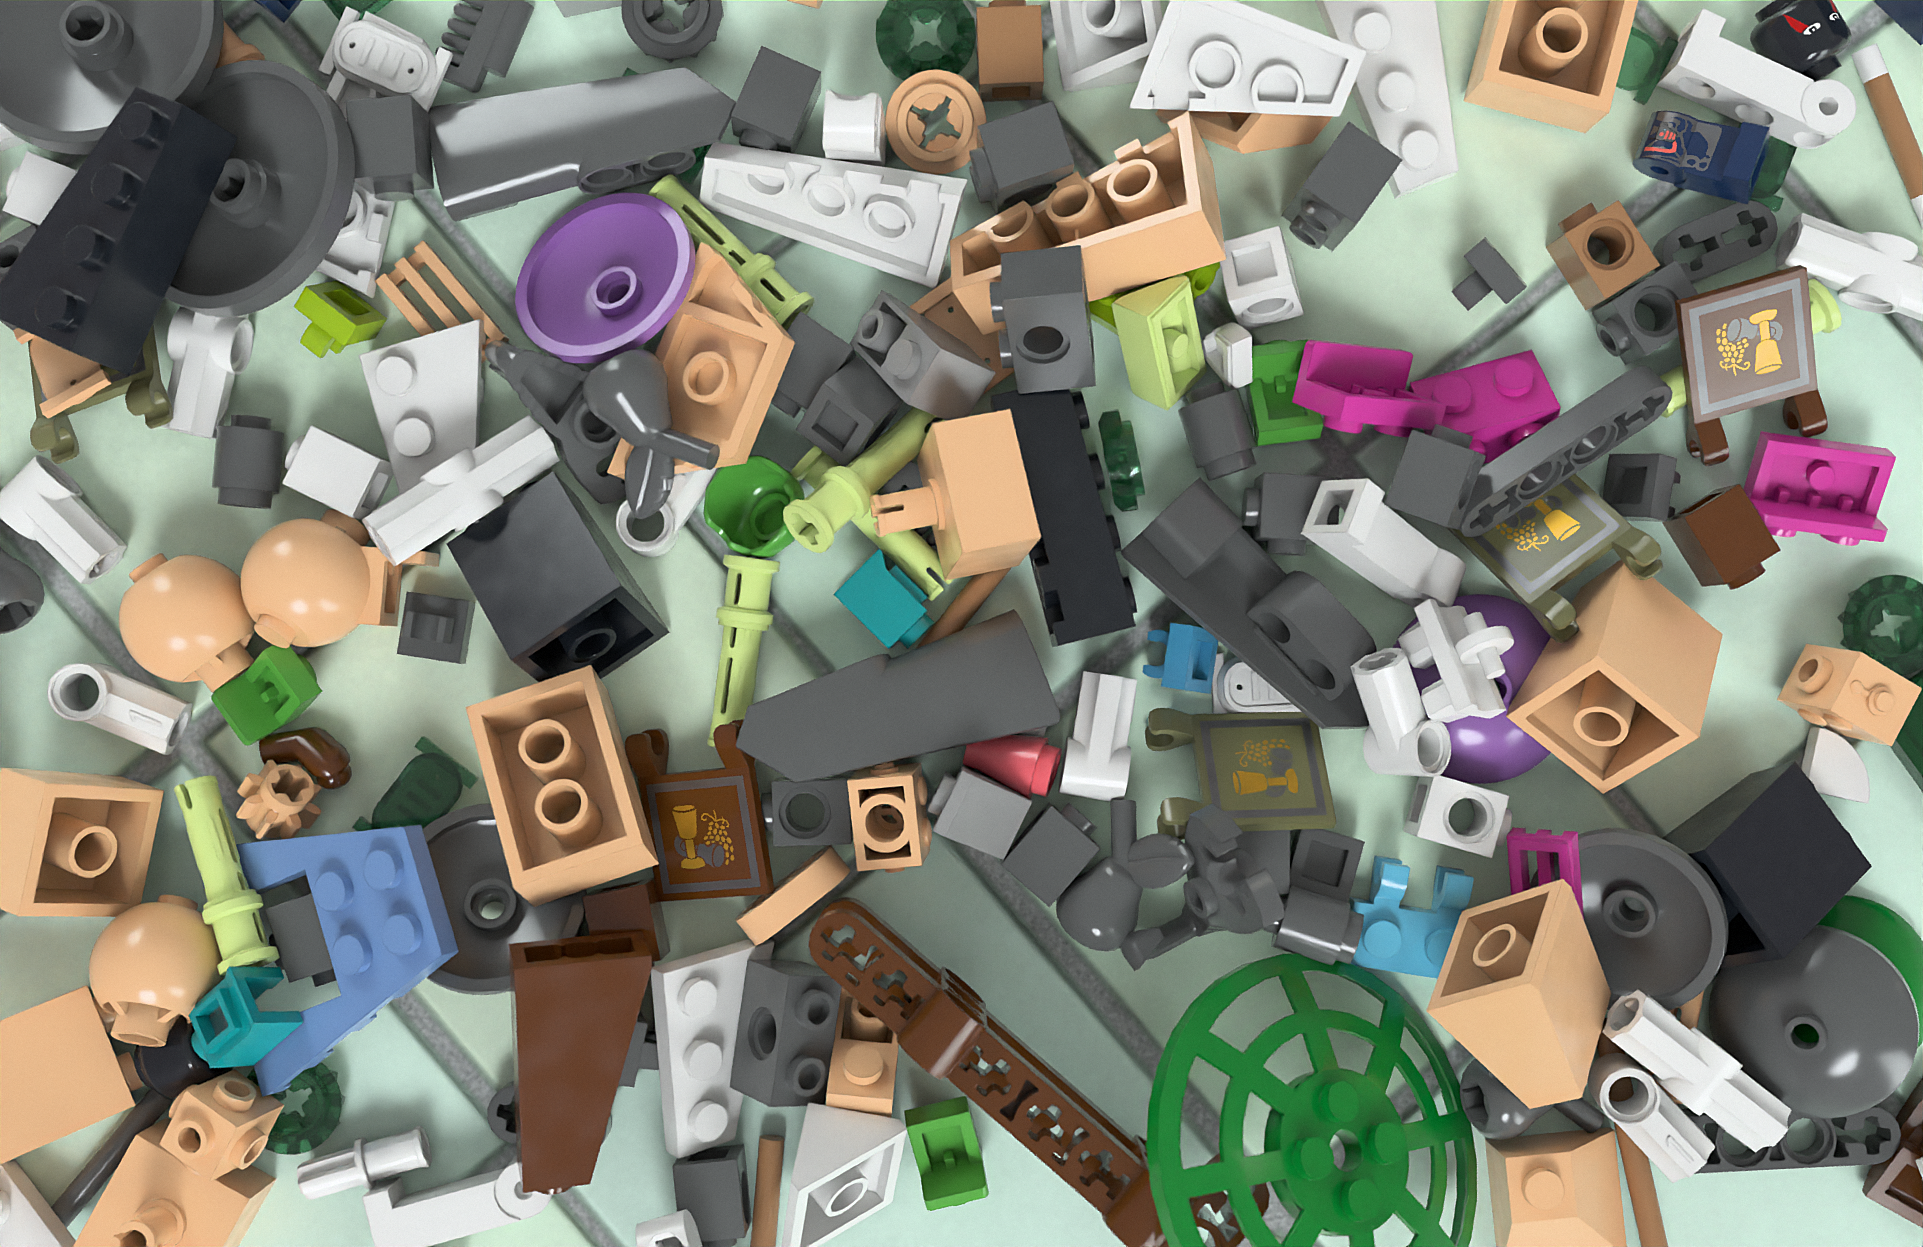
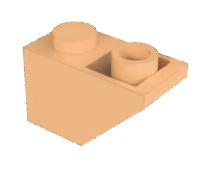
M843 987L841 988L832 1050L826 1106L892 1118L899 1044L896 1040L897 1034Z

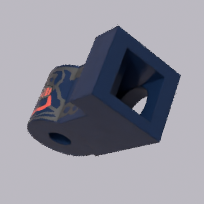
M1657 111L1651 114L1632 164L1642 174L1657 180L1673 183L1675 187L1749 204L1769 153L1770 127L1742 122L1741 128L1698 120L1680 112Z

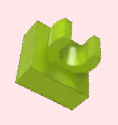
M338 281L305 286L294 305V308L312 321L303 333L300 343L319 358H323L328 349L339 354L347 345L375 339L388 319Z

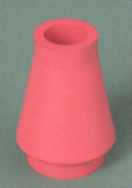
M1009 735L967 745L963 765L979 770L1029 799L1033 793L1048 797L1058 771L1062 749L1048 745L1049 739L1045 737Z

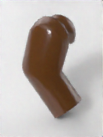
M310 727L274 733L259 740V751L264 765L268 760H273L277 765L299 761L313 776H316L317 783L324 789H339L345 786L352 777V770L348 765L350 763V755L346 748L321 728Z

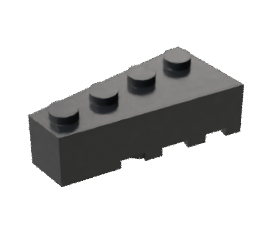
M136 87L1 280L0 320L72 353L130 375L162 305L168 287L172 283L238 137L181 103Z
M1017 389L991 396L990 405L992 412L1011 410L1041 538L1028 554L1052 647L1135 627L1133 614L1137 613L1134 592L1129 577H1122L1115 553L1121 551L1117 526L1112 514H1104L1098 492L1106 489L1102 467L1096 452L1087 453L1081 431L1090 428L1082 392L1071 393L1070 389L1018 394Z

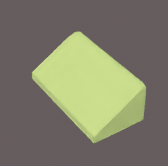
M1182 274L1124 295L1112 303L1113 315L1133 394L1167 411L1207 372L1189 277Z

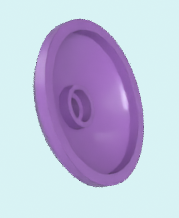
M641 193L610 194L590 200L569 211L551 225L538 239L521 268L516 286L515 305L518 320L524 332L543 352L570 363L587 364L606 361L646 343L670 321L690 288L695 269V247L688 227L670 205L658 198Z
M1488 594L1458 596L1455 598L1453 606H1463L1467 615L1481 612L1488 628L1494 626L1508 627L1513 636L1514 644L1509 650L1499 655L1505 668V673L1494 678L1499 684V693L1506 711L1491 719L1469 715L1449 723L1442 722L1450 735L1451 756L1448 766L1440 775L1460 782L1476 784L1509 780L1531 770L1551 753L1506 717L1510 704L1551 636L1545 631L1531 611L1519 602ZM1417 616L1405 627L1399 637L1419 622ZM1398 638L1392 648H1401ZM1436 663L1426 669L1412 667L1410 664L1420 696L1424 688L1442 679Z

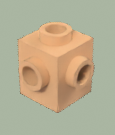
M234 1069L200 1085H190L179 1094L169 1110V1117L172 1120L159 1145L177 1157L188 1171L200 1175L210 1182L237 1167L244 1169L257 1159L266 1146L268 1135L284 1104L271 1095L262 1097L260 1087Z

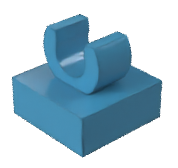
M1170 623L1169 631L1157 629L1148 632L1147 640L1164 643L1167 649L1164 664L1161 666L1143 665L1142 672L1151 678L1162 679L1161 687L1211 694L1218 640L1202 627Z

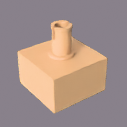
M1010 409L932 423L917 457L923 487L880 496L878 494L870 496L872 518L877 517V522L873 525L878 537L886 536L889 533L932 525L945 581L1019 566L1041 538Z
M1 767L0 909L16 916L117 917L127 909L141 904L164 790L115 775Z
M166 1117L135 1135L73 1247H239L276 1178L252 1165L244 1169L237 1167L210 1182L204 1177L188 1171L177 1157L159 1145L171 1122V1119Z

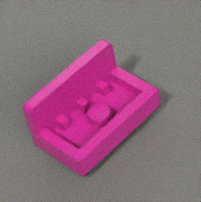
M1313 339L1308 340L1305 344L1292 402L1325 415L1323 425L1328 428L1349 433H1361L1363 423L1374 424L1373 429L1378 432L1398 437H1409L1413 428L1433 429L1435 424L1442 425L1446 405L1405 390L1413 360L1411 352L1402 349Z
M1532 350L1410 382L1409 386L1410 392L1446 405L1441 426L1473 436L1469 449L1486 456L1483 464L1490 463L1558 418L1561 409ZM1423 429L1424 434L1431 436L1433 429Z
M1761 432L1743 490L1771 535L1794 537L1797 531L1820 534L1821 537L1828 541L1847 546L1858 545L1860 539L1884 542L1888 528L1876 516L1896 456L1888 448Z

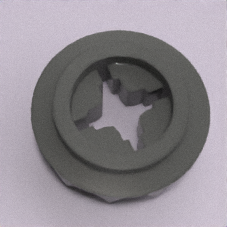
M622 0V20L629 37L646 55H653L672 63L675 59L685 57L697 58L699 52L710 42L716 41L717 31L721 19L724 17L722 0H674L678 5L686 3L690 5V7L682 12L685 20L683 23L685 30L682 32L679 31L678 27H674L669 19L657 21V18L664 13L662 5L664 0Z

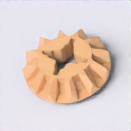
M938 69L914 74L902 82L891 96L885 116L887 137L896 155L911 168L927 174L950 173L966 165L971 160L969 151L977 148V126L988 122L981 95L960 75ZM947 97L951 98L952 100L947 107L950 110L946 120L954 125V130L961 133L960 138L953 133L948 135L940 132L934 140H929L927 146L924 147L922 143L926 137L924 132L926 131L927 123L920 118L919 113L912 110L913 106L920 110L925 108L926 110L934 111L940 104L945 102Z

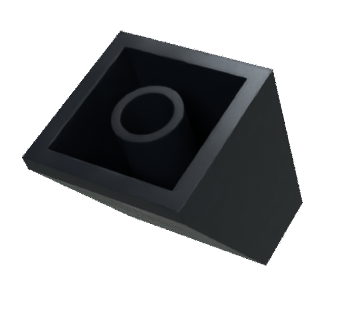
M553 471L541 480L526 485L516 497L488 516L481 517L473 522L463 533L446 543L510 660L538 682L589 665L593 667L599 678L602 679L670 633L580 498Z
M1796 761L1749 774L1662 838L1691 856L1709 875L1722 898L1728 921V942L1719 969L1784 959L1872 867L1855 844L1850 833L1842 826L1820 796L1812 781L1804 774Z

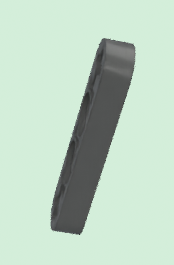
M1635 367L1482 467L1459 530L1465 537L1471 538L1488 532L1650 425L1668 407L1673 394L1671 388L1650 367Z
M1875 1105L1860 1113L1837 1118H1812L1790 1113L1787 1121L1788 1129L1796 1120L1803 1118L1811 1119L1815 1125L1816 1139L1807 1150L1800 1152L1792 1151L1787 1143L1786 1132L1774 1147L1766 1146L1757 1152L1749 1148L1742 1154L1731 1155L1726 1152L1722 1142L1725 1130L1704 1112L1699 1116L1689 1108L1682 1109L1715 1145L1714 1150L1707 1159V1163L1694 1174L1874 1165L1885 1162L1892 1157L1900 1144L1901 1133L1898 1122L1892 1114ZM1865 1120L1877 1126L1876 1134L1867 1135L1865 1144L1847 1135L1836 1136L1834 1128L1835 1125L1844 1131L1860 1130L1864 1128Z

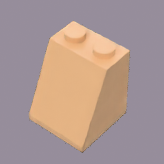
M1619 560L1580 588L1571 603L1577 614L1574 621L1577 622L1579 631L1563 643H1558L1552 637L1550 638L1510 704L1506 714L1509 720L1602 794H1605L1700 737L1723 635L1653 577L1647 580L1637 578L1622 560Z
M1563 879L1463 910L1426 1010L1529 1109L1582 1098L1611 997V991L1571 886Z
M87 985L0 1020V1164L136 1106L131 1092L142 1088L143 1084L136 1072L135 1064L130 1052L116 1057L107 1035L108 1032L112 1031L115 1016L99 1005L96 998L92 997Z

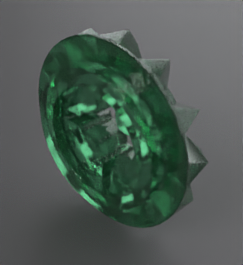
M888 0L880 17L876 19V45L880 58L888 70L903 81L914 74L934 69L949 71L958 75L970 61L975 48L976 30L974 17L970 14L963 0ZM908 17H911L914 21L918 20L924 25L929 24L933 19L937 21L940 18V24L937 27V37L944 51L937 44L933 46L928 41L922 42L919 46L914 45L911 48V42L915 34Z
M1118 409L1103 412L1098 422L1113 502L1122 512L1138 510L1137 497L1145 495V488L1131 420L1121 421Z
M1884 575L1869 578L1858 589L1848 593L1850 599L1845 611L1837 617L1843 625L1844 638L1840 644L1851 651L1864 653L1901 676L1923 668V584L1903 575ZM1882 610H1885L1888 616L1911 617V619L1902 622V626L1894 630L1896 638L1894 642L1890 636L1871 635L1870 631L1876 629L1875 626L1884 621Z
M320 1062L315 1067L305 1069L290 1081L292 1085L288 1089L291 1092H297L300 1089L305 1091L310 1087L313 1093L308 1096L309 1099L302 1105L304 1117L296 1110L290 1111L287 1114L283 1112L278 1116L268 1135L265 1146L267 1150L284 1155L302 1154L315 1149L329 1138L340 1124L341 1109L346 1099L341 1094L337 1082L338 1072L329 1070L326 1065ZM253 1069L247 1078L259 1086L255 1069ZM285 1090L271 1094L280 1102L284 1101L287 1097Z

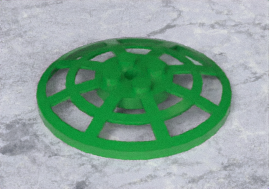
M1294 953L1280 954L1243 964L1216 979L1189 1005L1172 1030L1159 1060L1148 1104L1146 1150L1150 1187L1161 1229L1169 1247H1206L1195 1223L1189 1198L1221 1191L1227 1192L1230 1206L1238 1224L1252 1247H1313L1319 1235L1333 1237L1348 1236L1349 1247H1375L1373 1231L1386 1223L1393 1213L1414 1234L1407 1247H1469L1477 1204V1158L1472 1125L1463 1110L1460 1099V1084L1443 1048L1425 1021L1398 992L1374 974L1351 963L1346 964L1335 960L1331 966ZM1320 971L1338 975L1359 985L1383 1003L1379 1028L1351 1013L1332 1009L1319 1010L1303 972ZM1279 977L1294 1014L1285 1016L1265 1028L1247 1046L1244 1053L1209 1031L1219 1015L1242 993L1266 979ZM1404 1026L1428 1057L1440 1086L1448 1114L1438 1115L1435 1102L1424 1078L1410 1057L1400 1047ZM1327 1029L1352 1034L1373 1046L1364 1075L1353 1070L1338 1067ZM1302 1034L1313 1072L1300 1075L1286 1084L1263 1066L1281 1045ZM1197 1056L1230 1077L1220 1114V1162L1183 1169L1180 1148L1182 1105L1189 1073ZM1394 1066L1399 1070L1411 1088L1421 1110L1423 1120L1402 1124L1396 1108L1385 1094ZM1252 1092L1268 1104L1271 1109L1264 1132V1153L1244 1157L1243 1125L1248 1098ZM1334 1135L1342 1142L1345 1152L1344 1163L1340 1169L1334 1164V1155L1330 1147L1331 1139ZM1453 1141L1456 1156L1457 1198L1452 1232L1449 1238L1439 1225L1443 1213L1447 1188V1154L1445 1143ZM1429 1147L1431 1155V1181L1427 1205L1424 1208L1406 1189L1409 1173V1151ZM1271 1182L1272 1188L1282 1206L1295 1219L1281 1244L1263 1220L1252 1196L1250 1186Z

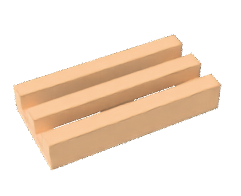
M421 241L413 248L416 251L408 259L402 257L394 264L396 266L395 270L389 275L382 274L375 282L421 336L437 331L401 290L400 286L406 281L412 285L447 328L461 325L462 323L419 274L418 271L427 264L474 320L481 319L484 321L483 331L489 338L486 340L485 345L482 344L483 363L486 360V346L495 340L506 343L509 341L508 337L430 245L425 241Z

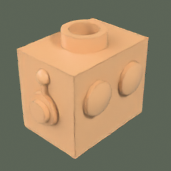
M1806 644L1777 700L1797 711L1806 721L1821 725L1835 734L1892 746L1922 688L1862 652Z
M890 762L856 770L848 779L847 784L857 871L885 869L887 873L904 871V867L922 866L930 852L932 827L926 813L928 788L922 776L921 762L898 765Z

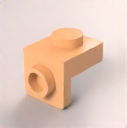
M360 546L369 568L370 589L366 606L355 624L398 627L403 564L439 567L440 554L420 550L400 564L393 566L378 547Z

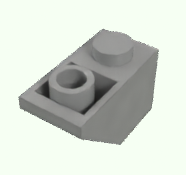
M882 290L870 310L860 320L857 332L849 343L906 404L947 421L969 417L996 374L966 343Z
M962 764L957 776L945 771L929 803L928 811L937 815L933 827L934 832L1004 860L1032 800Z

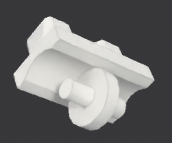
M1428 599L1416 606L1414 610L1419 622L1398 638V641L1412 667L1426 669L1436 663L1442 679L1424 688L1420 696L1428 717L1434 721L1449 723L1469 715L1491 719L1506 711L1493 678L1505 673V668L1499 655L1509 650L1514 644L1510 629L1506 626L1488 628L1481 612L1467 615L1463 606L1439 607L1436 600Z

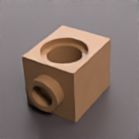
M993 0L988 4V7H976L978 88L982 102L1042 100L1044 70L1041 5H1026L1025 0Z
M1619 200L1600 212L1596 210L1592 202L1558 223L1564 234L1546 247L1585 310L1606 300L1660 266ZM1589 237L1600 239L1609 250V262L1607 265L1596 262L1590 256L1587 248Z

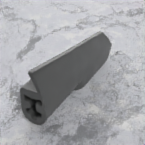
M686 67L433 106L428 112L429 137L440 194L448 214L453 221L457 222L516 206L520 201L576 186L584 193L607 194L661 180L669 174L675 176L692 168L696 163L694 148L720 142L731 120V113L736 101Z
M1200 477L1121 551V555L1321 729H1365L1370 725L1352 675L1351 666L1365 655L1377 652L1373 638L1315 577L1296 570L1286 574L1241 527L1244 523Z
M1013 609L897 657L891 658L889 654L876 655L748 706L737 739L736 748L798 784L1054 726L1059 723L1061 716L1026 628L1018 613Z

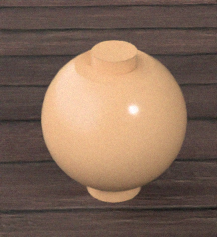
M329 509L326 510L320 520L310 518L289 520L274 526L259 537L246 555L240 577L242 599L249 615L256 622L254 625L255 631L269 643L281 648H289L291 644L300 647L323 646L336 642L354 631L360 625L355 623L366 606L370 590L369 568L360 546H366L371 539L368 530L355 518L340 511Z
M160 553L142 563L129 574V577L135 584L124 593L121 600L119 628L127 650L145 670L160 678L183 683L202 680L209 690L214 693L222 685L242 675L253 664L255 660L246 649L254 634L256 622L251 618L244 605L240 577L230 568L216 560L199 555H179L168 561L163 553Z
M161 895L158 897L157 902L139 904L122 912L99 935L91 952L89 979L93 994L99 1005L116 1017L111 1031L112 1037L136 1045L150 1047L165 1046L169 1031L179 1016H184L187 1018V1023H191L189 1014L196 1003L225 978L220 976L217 965L223 960L213 926L204 923L202 913L197 911L198 904L195 901L181 896Z

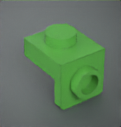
M1308 339L1297 341L1273 340L1263 345L1252 346L1253 382L1245 385V391L1257 446L1321 438L1323 428L1321 414L1292 402L1305 344Z
M272 645L262 651L245 674L216 689L211 695V700L241 742L246 746H250L298 719L322 693V690L317 684V677L313 667L305 657L296 654L291 646L289 648H281Z
M967 1096L904 1110L908 1136L921 1177L926 1209L933 1211L950 1206H959L987 1197L989 1190L983 1155Z

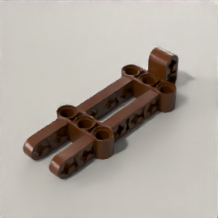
M843 897L835 899L825 906L810 932L808 944L811 957L824 972L897 1034L896 1040L898 1044L920 1067L939 1080L946 1077L1101 1213L1107 1227L1125 1246L1169 1247L1161 1229L1151 1192L1146 1140L1137 1134L1132 1137L993 1016L986 1009V1004L982 998L966 982L948 968H938L865 903L856 898ZM845 925L852 927L855 931L853 939L847 937L841 943H838L831 937L834 930L839 931ZM870 946H876L869 955L865 966L860 965L853 959L860 954L866 957ZM897 969L906 975L903 983L895 979L889 985H886L880 980L882 973L891 976ZM980 1058L989 1064L985 1070L978 1066ZM1000 1059L1007 1062L1002 1068L995 1065ZM1052 1104L1058 1107L1055 1116L1048 1110ZM1033 1106H1036L1037 1108L1033 1112L1029 1110ZM1058 1124L1060 1127L1058 1134H1054L1049 1130ZM1080 1127L1085 1130L1077 1136L1074 1133ZM1103 1149L1109 1152L1106 1158L1107 1164L1104 1167L1099 1155ZM1220 1154L1214 1156L1206 1164L1220 1162ZM1267 1183L1250 1186L1252 1196L1262 1217L1269 1207L1270 1194ZM1225 1191L1189 1198L1197 1227H1202L1208 1231V1238L1205 1241L1206 1247H1237L1244 1240L1245 1235L1238 1224ZM1209 1204L1215 1215L1220 1211L1224 1221L1218 1223L1208 1207L1204 1205Z

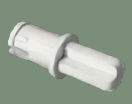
M421 1125L414 1127L412 1130L368 1142L364 1137L356 1139L352 1148L302 1162L297 1167L299 1189L301 1194H304L307 1199L312 1200L362 1184L368 1190L375 1188L377 1180L420 1167H429L430 1163H432L430 1143L426 1131Z

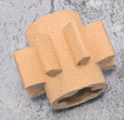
M268 760L258 775L248 773L238 788L237 792L246 800L236 813V816L246 820V823L256 833V838L258 839L263 837L277 838L280 836L282 839L294 838L301 828L310 829L320 815L321 810L312 802L322 787L313 783L311 777L302 769L301 765L283 764L277 766L273 760Z

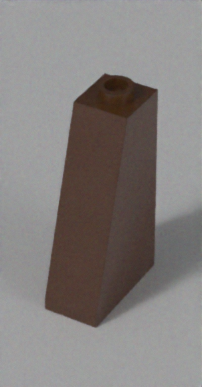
M642 931L509 944L516 1148L523 1193L537 1191L549 1195L559 1194L568 1191L573 1186L591 1183L652 969L651 953Z

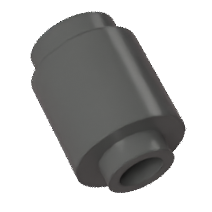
M1217 382L1187 393L1186 397L1189 405L1179 409L1178 413L1197 468L1204 467L1208 481L1256 465L1252 450L1258 446L1239 390L1235 389L1225 392L1223 383Z
M231 415V426H217L212 488L218 489L217 504L271 509L272 494H279L284 439V433L271 430L272 419L249 415Z
M1290 885L1289 894L1280 895L1286 917L1263 928V931L1273 933L1271 947L1293 954L1298 953L1331 966L1335 960L1350 964L1361 937L1364 914L1351 911L1350 903Z

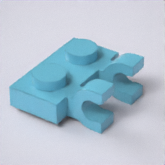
M1374 856L1369 900L1350 897L1349 899L1350 910L1364 914L1361 937L1351 964L1438 979L1460 914L1468 906L1474 878L1470 875H1464L1465 871L1462 869L1437 865L1431 910L1399 905L1406 891L1410 867L1402 865L1400 859Z

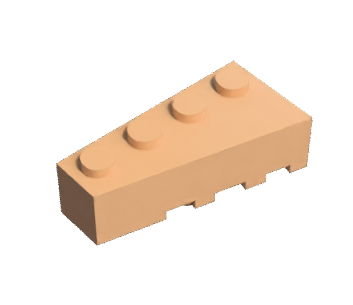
M1189 111L1167 122L1171 131L1143 147L1137 138L1115 150L1114 153L1118 159L1117 161L1082 179L1077 171L1056 182L1057 188L1052 191L1047 199L1031 207L1025 201H1022L950 240L952 291L983 335L1006 328L1005 321L994 323L990 303V282L1001 281V253L1081 245L1089 302L1226 260L1213 161Z

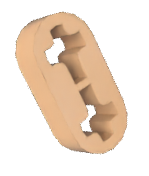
M828 845L774 885V892L761 895L737 916L735 921L757 946L772 937L831 891L849 874L850 869L834 848Z

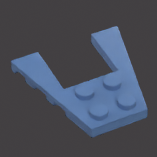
M421 825L236 844L249 889H255L257 894L261 895L304 875L307 876L341 994L339 997L301 1011L300 1014L304 1022L254 1065L262 1097L282 1092L292 1085L291 1080L305 1069L319 1064L334 1052L333 1047L351 1032L363 1029L377 1017L376 1012L391 1000L403 997L459 952Z

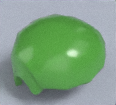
M749 455L746 464L718 468L705 490L704 519L706 524L717 532L733 551L748 558L751 556L758 559L773 557L795 540L784 522L783 511L790 502L796 499L804 500V490L798 480L788 470L773 460L761 455Z

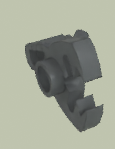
M498 340L490 342L485 348L486 359L491 363L489 368L508 381L512 389L518 393L519 399L524 406L530 409L532 416L543 424L544 429L556 437L561 457L574 478L600 504L616 502L625 497V480L607 473L608 469L600 473L596 472L597 464L616 451L615 444L621 439V436L613 428L597 418L589 409L583 396V383L589 372L583 371L571 363H564L561 359L544 356L540 352L516 348L509 342L505 343Z
M1210 804L1190 814L1185 832V844L1193 852L1195 861L1187 872L1188 881L1183 885L1186 903L1179 917L1162 926L1132 931L1127 934L1120 950L1134 971L1139 970L1146 960L1154 959L1196 936L1200 937L1226 930L1237 934H1251L1286 917L1282 900L1267 868L1260 871L1257 863L1249 853L1241 848H1236L1238 845L1234 838L1244 833L1221 808Z

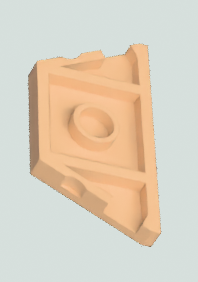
M702 242L695 255V269L690 288L679 309L668 322L655 355L663 364L668 378V399L673 423L671 429L718 445L720 454L714 468L746 464L795 341L724 256L710 245ZM622 437L607 473L625 480L627 461L634 446H631ZM673 459L674 474L705 470L685 461Z

